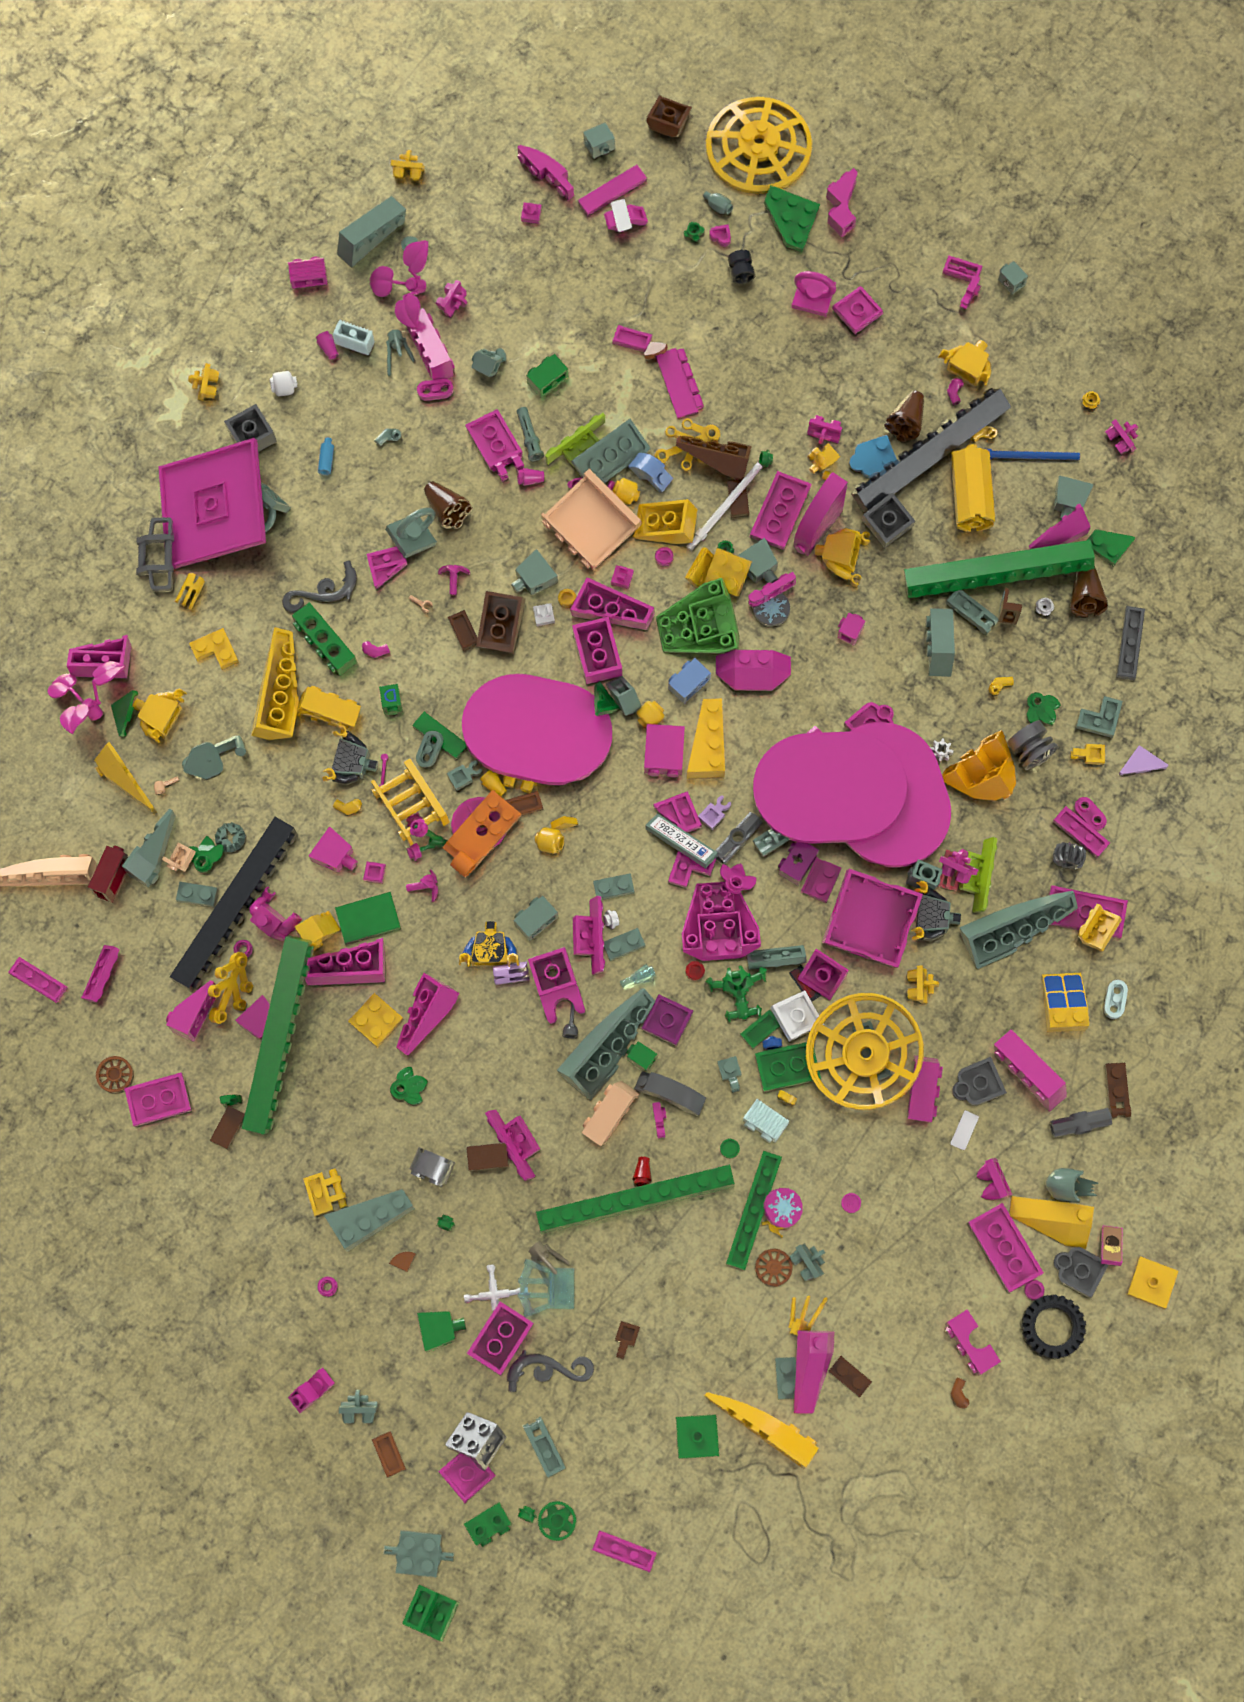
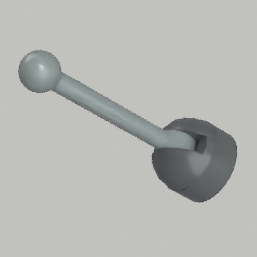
M572 1002L569 1024L564 1026L562 1037L568 1039L578 1038V1028L573 1024L575 1007Z

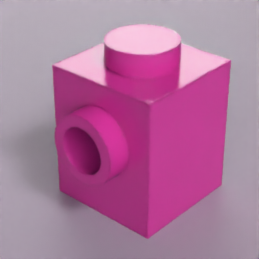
M848 613L846 618L842 617L838 625L840 630L837 638L854 646L864 629L865 620L858 614Z

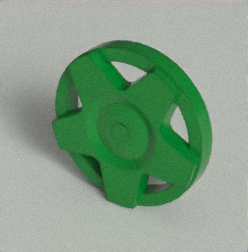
M560 1501L550 1502L540 1511L538 1526L546 1538L553 1541H561L568 1538L574 1532L576 1515L568 1504ZM555 1505H562L565 1507L561 1510H558ZM547 1509L548 1516L542 1518L544 1511ZM571 1514L573 1517V1524L568 1520ZM543 1528H548L550 1530V1536L543 1530ZM562 1531L568 1532L565 1536L559 1537Z

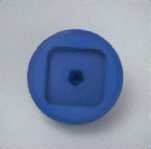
M774 1036L768 1037L762 1041L763 1049L781 1048L782 1039Z

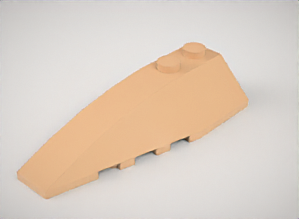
M81 854L79 857L60 855V858L40 859L15 864L0 869V887L89 884L96 869V861L88 854Z

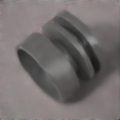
M1039 720L1022 728L1007 742L1014 754L1023 752L1018 760L1024 762L1023 767L1025 770L1041 765L1059 748L1056 743H1052L1053 738L1051 736L1042 739L1047 730Z

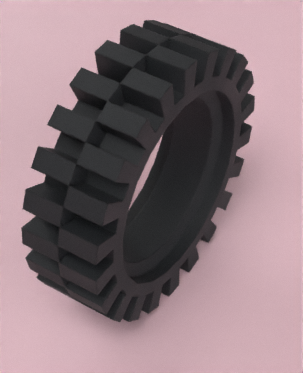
M1056 1294L1046 1295L1035 1300L1026 1309L1022 1317V1336L1025 1337V1343L1031 1347V1350L1038 1353L1037 1355L1044 1356L1046 1359L1064 1358L1074 1353L1080 1347V1344L1083 1343L1084 1335L1086 1334V1321L1083 1319V1312L1081 1313L1079 1310L1080 1307L1075 1305L1071 1299L1068 1300L1065 1296H1057ZM1056 1308L1066 1313L1070 1318L1072 1332L1064 1344L1058 1346L1048 1345L1037 1335L1035 1323L1038 1315L1043 1310Z

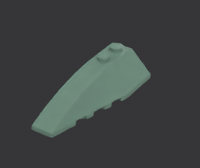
M1068 891L1007 907L959 928L967 951L975 967L979 969L1017 951V947L1024 942L1026 944L1033 940L1032 937L1040 931L1043 933L1049 929L1048 926L1055 921L1059 922L1076 910L1078 906L1074 892Z
M642 988L623 1002L582 1040L557 1069L559 1074L588 1100L591 1101L618 1069L619 1065L617 1064L622 1055L625 1056L628 1050L626 1048L631 1039H634L638 1032L636 1031L639 1024L644 1022L655 1003L651 995Z

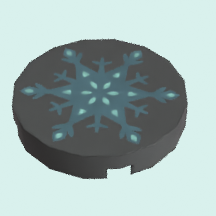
M781 593L760 606L753 607L754 616L760 624L767 627L782 625L790 614L788 598Z

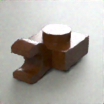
M624 1321L620 1322L615 1341L620 1343L616 1354L617 1358L624 1360L628 1346H635L640 1330L639 1326Z

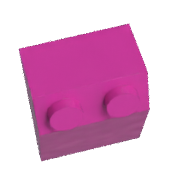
M213 981L207 982L177 1005L173 1012H169L166 1018V1026L174 1034L192 1042L195 1041L216 997L208 995V988L211 985H216Z

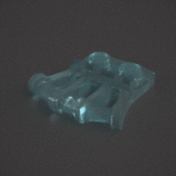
M525 1259L524 1269L520 1278H518V1284H520L518 1298H520L525 1311L523 1313L524 1317L546 1309H574V1268H554L557 1271V1274L554 1275L549 1268ZM532 1268L547 1273L548 1279L529 1278ZM528 1284H548V1293H529ZM528 1298H548L547 1304L532 1309Z

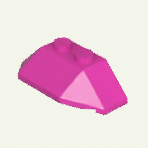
M733 650L716 656V676L721 678L733 690L773 691L791 676V657L774 650Z

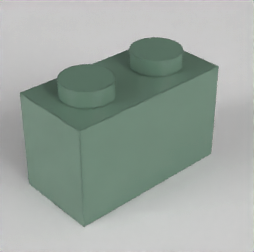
M543 895L540 898H534L525 911L522 909L514 916V925L528 941H531L558 918V912Z

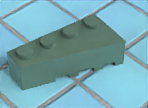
M401 1189L324 1216L340 1243L348 1252L415 1208L404 1190Z

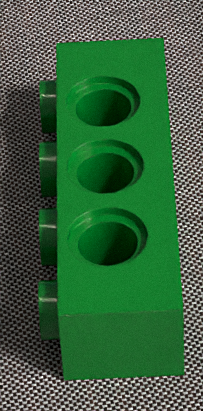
M310 602L292 615L294 620L292 624L295 629L305 634L304 639L310 646L313 644L316 647L315 652L321 659L325 658L328 663L326 665L333 673L336 671L341 676L357 663L355 655ZM310 624L316 625L314 629H308ZM321 638H327L326 642H319ZM333 651L339 652L337 656H330Z

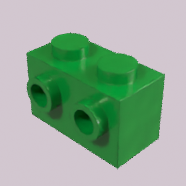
M500 1502L464 1523L475 1545L481 1544L482 1547L493 1541L491 1537L499 1534V1536H502L510 1531L509 1526L512 1525Z

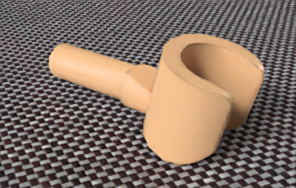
M412 595L409 596L411 601L421 607L423 613H429V610L424 608L425 605L433 607L432 602L429 600L423 602Z
M178 776L164 782H155V794L165 793V786L179 781Z

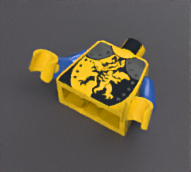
M494 921L485 922V932H476V936L471 937L463 953L459 956L460 966L462 962H467V967H470V961L472 966L508 964V967H510L512 962H516L517 966H519L516 947L511 939L504 935V932H497V922Z

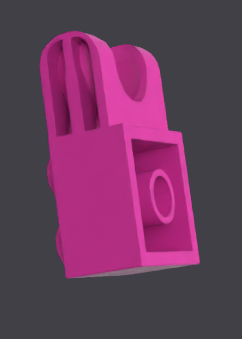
M565 947L528 959L546 1018L550 1024L556 1022V1006L562 1000L571 1001L577 1013H585L586 1009ZM551 969L558 971L555 977L548 975V973H551Z

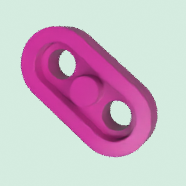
M445 378L423 381L417 386V394L424 401L448 398L454 391L452 382Z
M1081 797L1075 802L1074 812L1097 832L1105 827L1107 823L1106 816L1091 799ZM1081 804H1086L1088 808H1082ZM1094 818L1100 819V823H1096Z

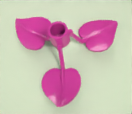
M426 240L410 243L403 252V262L406 266H409L408 271L414 277L409 278L406 282L392 280L393 270L387 266H380L372 272L369 282L373 293L379 297H386L390 294L392 283L406 286L410 293L403 295V300L397 301L395 315L402 324L414 328L418 327L420 302L414 295L423 293L427 286L425 280L420 279L421 277L416 274L424 269L427 261L428 241Z
M110 661L96 668L93 672L95 679L92 680L95 700L91 698L83 700L71 688L77 682L73 674H63L52 682L47 691L51 698H60L69 690L82 703V705L67 708L61 714L60 723L66 731L73 734L87 716L91 721H95L103 715V711L99 707L101 702L96 685L101 686L108 683L126 668L124 664Z

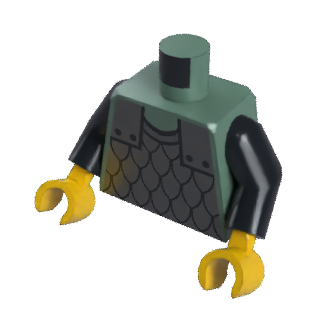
M336 725V727L340 728L341 733L339 734L337 731H334L333 735L336 737L342 736L343 739H339L332 769L327 768L323 770V772L329 775V777H322L323 781L332 779L333 782L348 785L363 779L366 770L376 772L378 761L369 759L370 753L367 746L357 736L346 731L344 725Z
M919 881L916 883L920 885V889L917 888L914 891L922 893L923 896L917 911L916 928L911 929V931L916 933L912 940L920 939L932 942L947 933L949 924L960 925L961 913L950 912L951 903L937 891L928 887L925 881Z

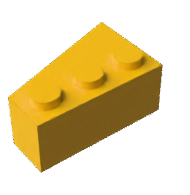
M330 911L311 916L295 926L300 938L312 941L313 951L322 947L323 941L341 930Z

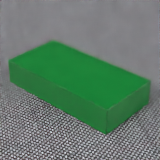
M769 1009L740 1033V1036L753 1050L781 1026L773 1012Z

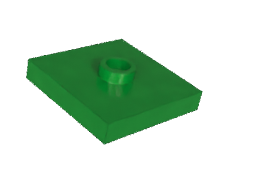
M717 1415L676 1417L678 1459L719 1456Z

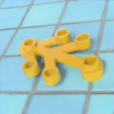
M689 418L682 421V428L700 433L701 435L695 438H700L703 442L720 438V430L715 425L703 427L693 423ZM688 421L690 427H685L684 422ZM668 426L665 430V435L669 438L674 437L677 439L678 436L693 437L677 431L674 426ZM668 429H673L674 434H668ZM713 431L715 435L711 437L708 432ZM677 446L667 450L659 449L655 452L654 457L665 464L669 457L684 450ZM659 453H664L665 458L661 459ZM686 453L685 459L681 462L680 466L683 471H689L692 467L691 461L693 456L689 453ZM697 459V461H698L699 463L704 464V462H702L701 460ZM688 462L689 468H685L683 463Z
M243 952L232 954L228 964L223 967H217L215 970V977L225 980L208 988V995L216 998L224 990L218 1008H212L209 1012V1020L212 1023L221 1024L226 1021L227 1013L225 1010L231 994L235 1010L243 1011L246 1008V1001L241 999L238 988V975L242 992L250 993L253 989V984L247 979L245 967L248 960ZM232 971L230 977L226 978L228 976V972Z

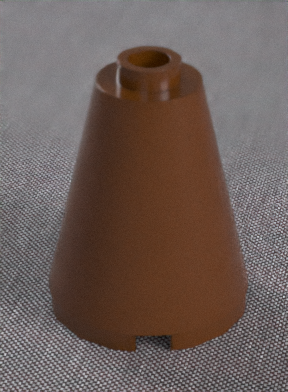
M1096 567L1088 571L1076 572L1070 608L1072 613L1077 616L1088 617V614L1098 616L1108 608V600Z

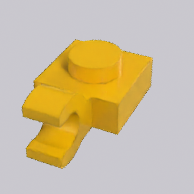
M1085 744L1084 749L1073 748V751L1070 752V759H1085V764L1104 765L1105 745Z

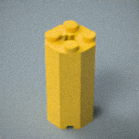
M971 444L962 450L953 451L951 462L957 528L970 532L971 528H976V531H983L993 527L995 510L989 450L977 448V445Z

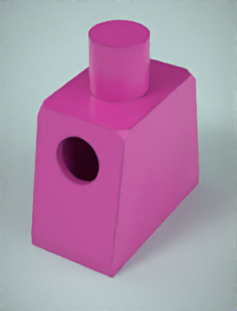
M328 827L308 855L313 863L337 873L340 872L343 866L352 871L358 863L357 860L351 857L353 853L351 845L331 827Z
M261 995L235 1021L240 1027L262 1041L270 1004Z

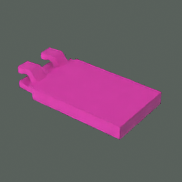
M498 409L465 424L466 430L490 471H497L502 482L509 479L508 472L504 466L513 463L516 470L524 468L521 460L523 452Z

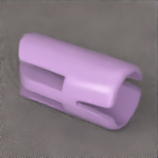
M527 961L519 962V966H517V963H511L510 967H508V964L493 966L495 985L529 981L530 979L527 975L529 972L528 968H526Z

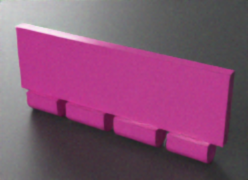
M673 348L667 350L664 354L657 355L656 358L677 419L698 413V410L702 409L704 404L700 394H698L699 390L693 378L690 364L686 363L688 359L683 348L678 350Z

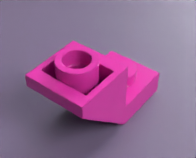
M631 204L626 205L631 224L645 226L648 223L644 207ZM613 210L605 212L604 217L608 229L618 231Z
M321 1368L307 1382L298 1386L288 1398L298 1412L301 1413L322 1397L335 1383L324 1368Z

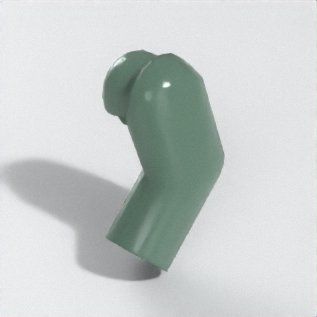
M385 429L374 442L381 447L386 441L399 440L401 432L398 429Z

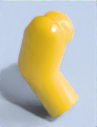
M1013 677L995 678L989 685L990 694L998 695L1004 686H1013Z

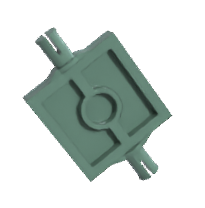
M401 1530L397 1547L384 1546V1555H396V1573L437 1577L438 1566L441 1560L452 1562L454 1560V1553L442 1552V1534Z

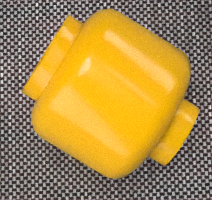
M622 478L620 481L617 480L612 489V492L626 505H630L633 501L636 502L640 495L638 484L626 478Z
M654 700L653 702L646 701L637 711V716L639 717L637 721L644 728L647 727V724L658 725L665 716L663 713L665 710Z
M544 827L535 835V843L542 852L555 854L562 850L565 839L560 830Z

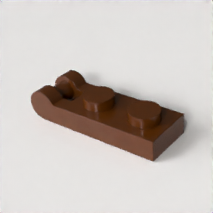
M1106 1063L1105 1075L1111 1117H1131L1126 1063ZM1116 1103H1122L1123 1108H1117Z

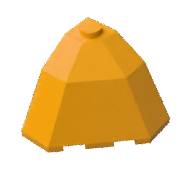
M1001 730L984 738L980 742L979 748L975 751L970 749L960 757L962 761L948 766L942 773L944 782L974 799L996 801L1000 798L1006 799L1011 796L1016 786L1015 765L1004 733Z

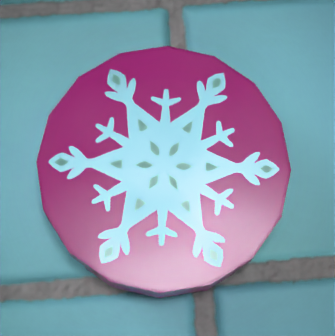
M789 1188L772 1190L764 1201L766 1219L776 1227L787 1228L795 1225L803 1212L800 1196Z

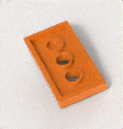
M492 790L443 846V849L454 858L450 866L466 878L522 814ZM492 812H497L500 814V819L493 822L489 819V815ZM481 826L486 827L488 830L484 836H479L476 833L477 829Z

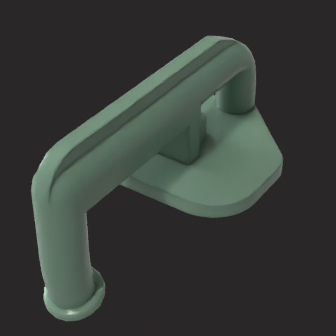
M233 736L217 744L205 742L191 749L188 757L182 761V768L185 773L204 779L216 776L222 772L224 767L219 754L236 747V755L244 756L246 749L240 736Z

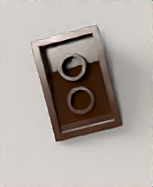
M486 591L476 647L513 653L526 599L519 596Z

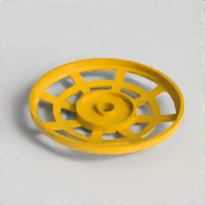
M767 97L741 99L722 109L710 124L706 138V154L714 173L727 185L739 191L753 194L768 193L770 185L784 189L794 183L808 166L812 151L811 133L804 118L790 105ZM751 102H765L764 108H751L741 111L737 107ZM772 104L788 110L796 118L787 120L782 114L771 110ZM731 110L735 114L727 123L724 131L714 130L716 123L726 112ZM762 113L761 119L750 121L746 115ZM769 114L777 117L783 123L774 126L767 122ZM738 119L744 124L740 132L730 131L732 125ZM803 125L807 139L806 148L796 145V134L793 126ZM788 129L791 143L782 141L779 132ZM712 138H722V148L725 157L718 163L712 152ZM727 138L738 139V148L730 152ZM757 138H761L764 140V142L758 144L754 140ZM779 148L789 150L785 158L779 162L775 156ZM794 152L804 155L800 166L793 174L787 176L783 167L791 160ZM742 154L751 160L749 167L741 164L735 158ZM770 160L773 165L767 168H756L758 162ZM730 162L737 169L748 173L746 183L733 179L722 168ZM777 171L781 178V181L777 183L753 185L755 175H765Z
M875 993L848 995L829 1005L814 1022L806 1044L807 1066L817 1087L836 1104L855 1110L878 1109L900 1099L917 1080L924 1059L922 1033L911 1013L894 999ZM872 1000L887 1004L883 1015L872 1012L859 1013L856 1002ZM848 1004L852 1016L841 1021L834 1030L823 1025L833 1012ZM894 1009L900 1011L908 1019L915 1033L904 1037L900 1028L890 1020ZM861 1019H874L880 1022L874 1031L864 1029ZM854 1022L856 1032L852 1033L848 1038L839 1034L845 1026ZM887 1025L894 1030L899 1038L898 1040L888 1043L882 1036ZM820 1032L829 1037L825 1051L826 1061L814 1063V1044L816 1036ZM834 1041L843 1045V1057L832 1059ZM918 1041V1061L916 1069L912 1073L904 1069L907 1060V1045ZM901 1047V1060L898 1066L889 1061L890 1051ZM865 1048L871 1049V1055L868 1058L861 1056V1052ZM841 1065L848 1067L851 1074L846 1082L838 1075L834 1067ZM885 1068L894 1072L889 1080L879 1085L877 1074ZM829 1069L832 1077L842 1086L837 1096L833 1095L823 1085L817 1071ZM861 1076L869 1077L872 1087L860 1088L853 1085L857 1078ZM899 1076L910 1080L898 1094L883 1101L881 1091L892 1085ZM849 1091L860 1094L873 1093L876 1104L858 1105L846 1102L844 1098Z

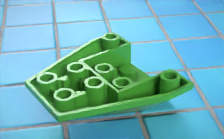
M722 578L702 584L656 616L663 652L724 653L737 649L739 646L740 635L734 608Z

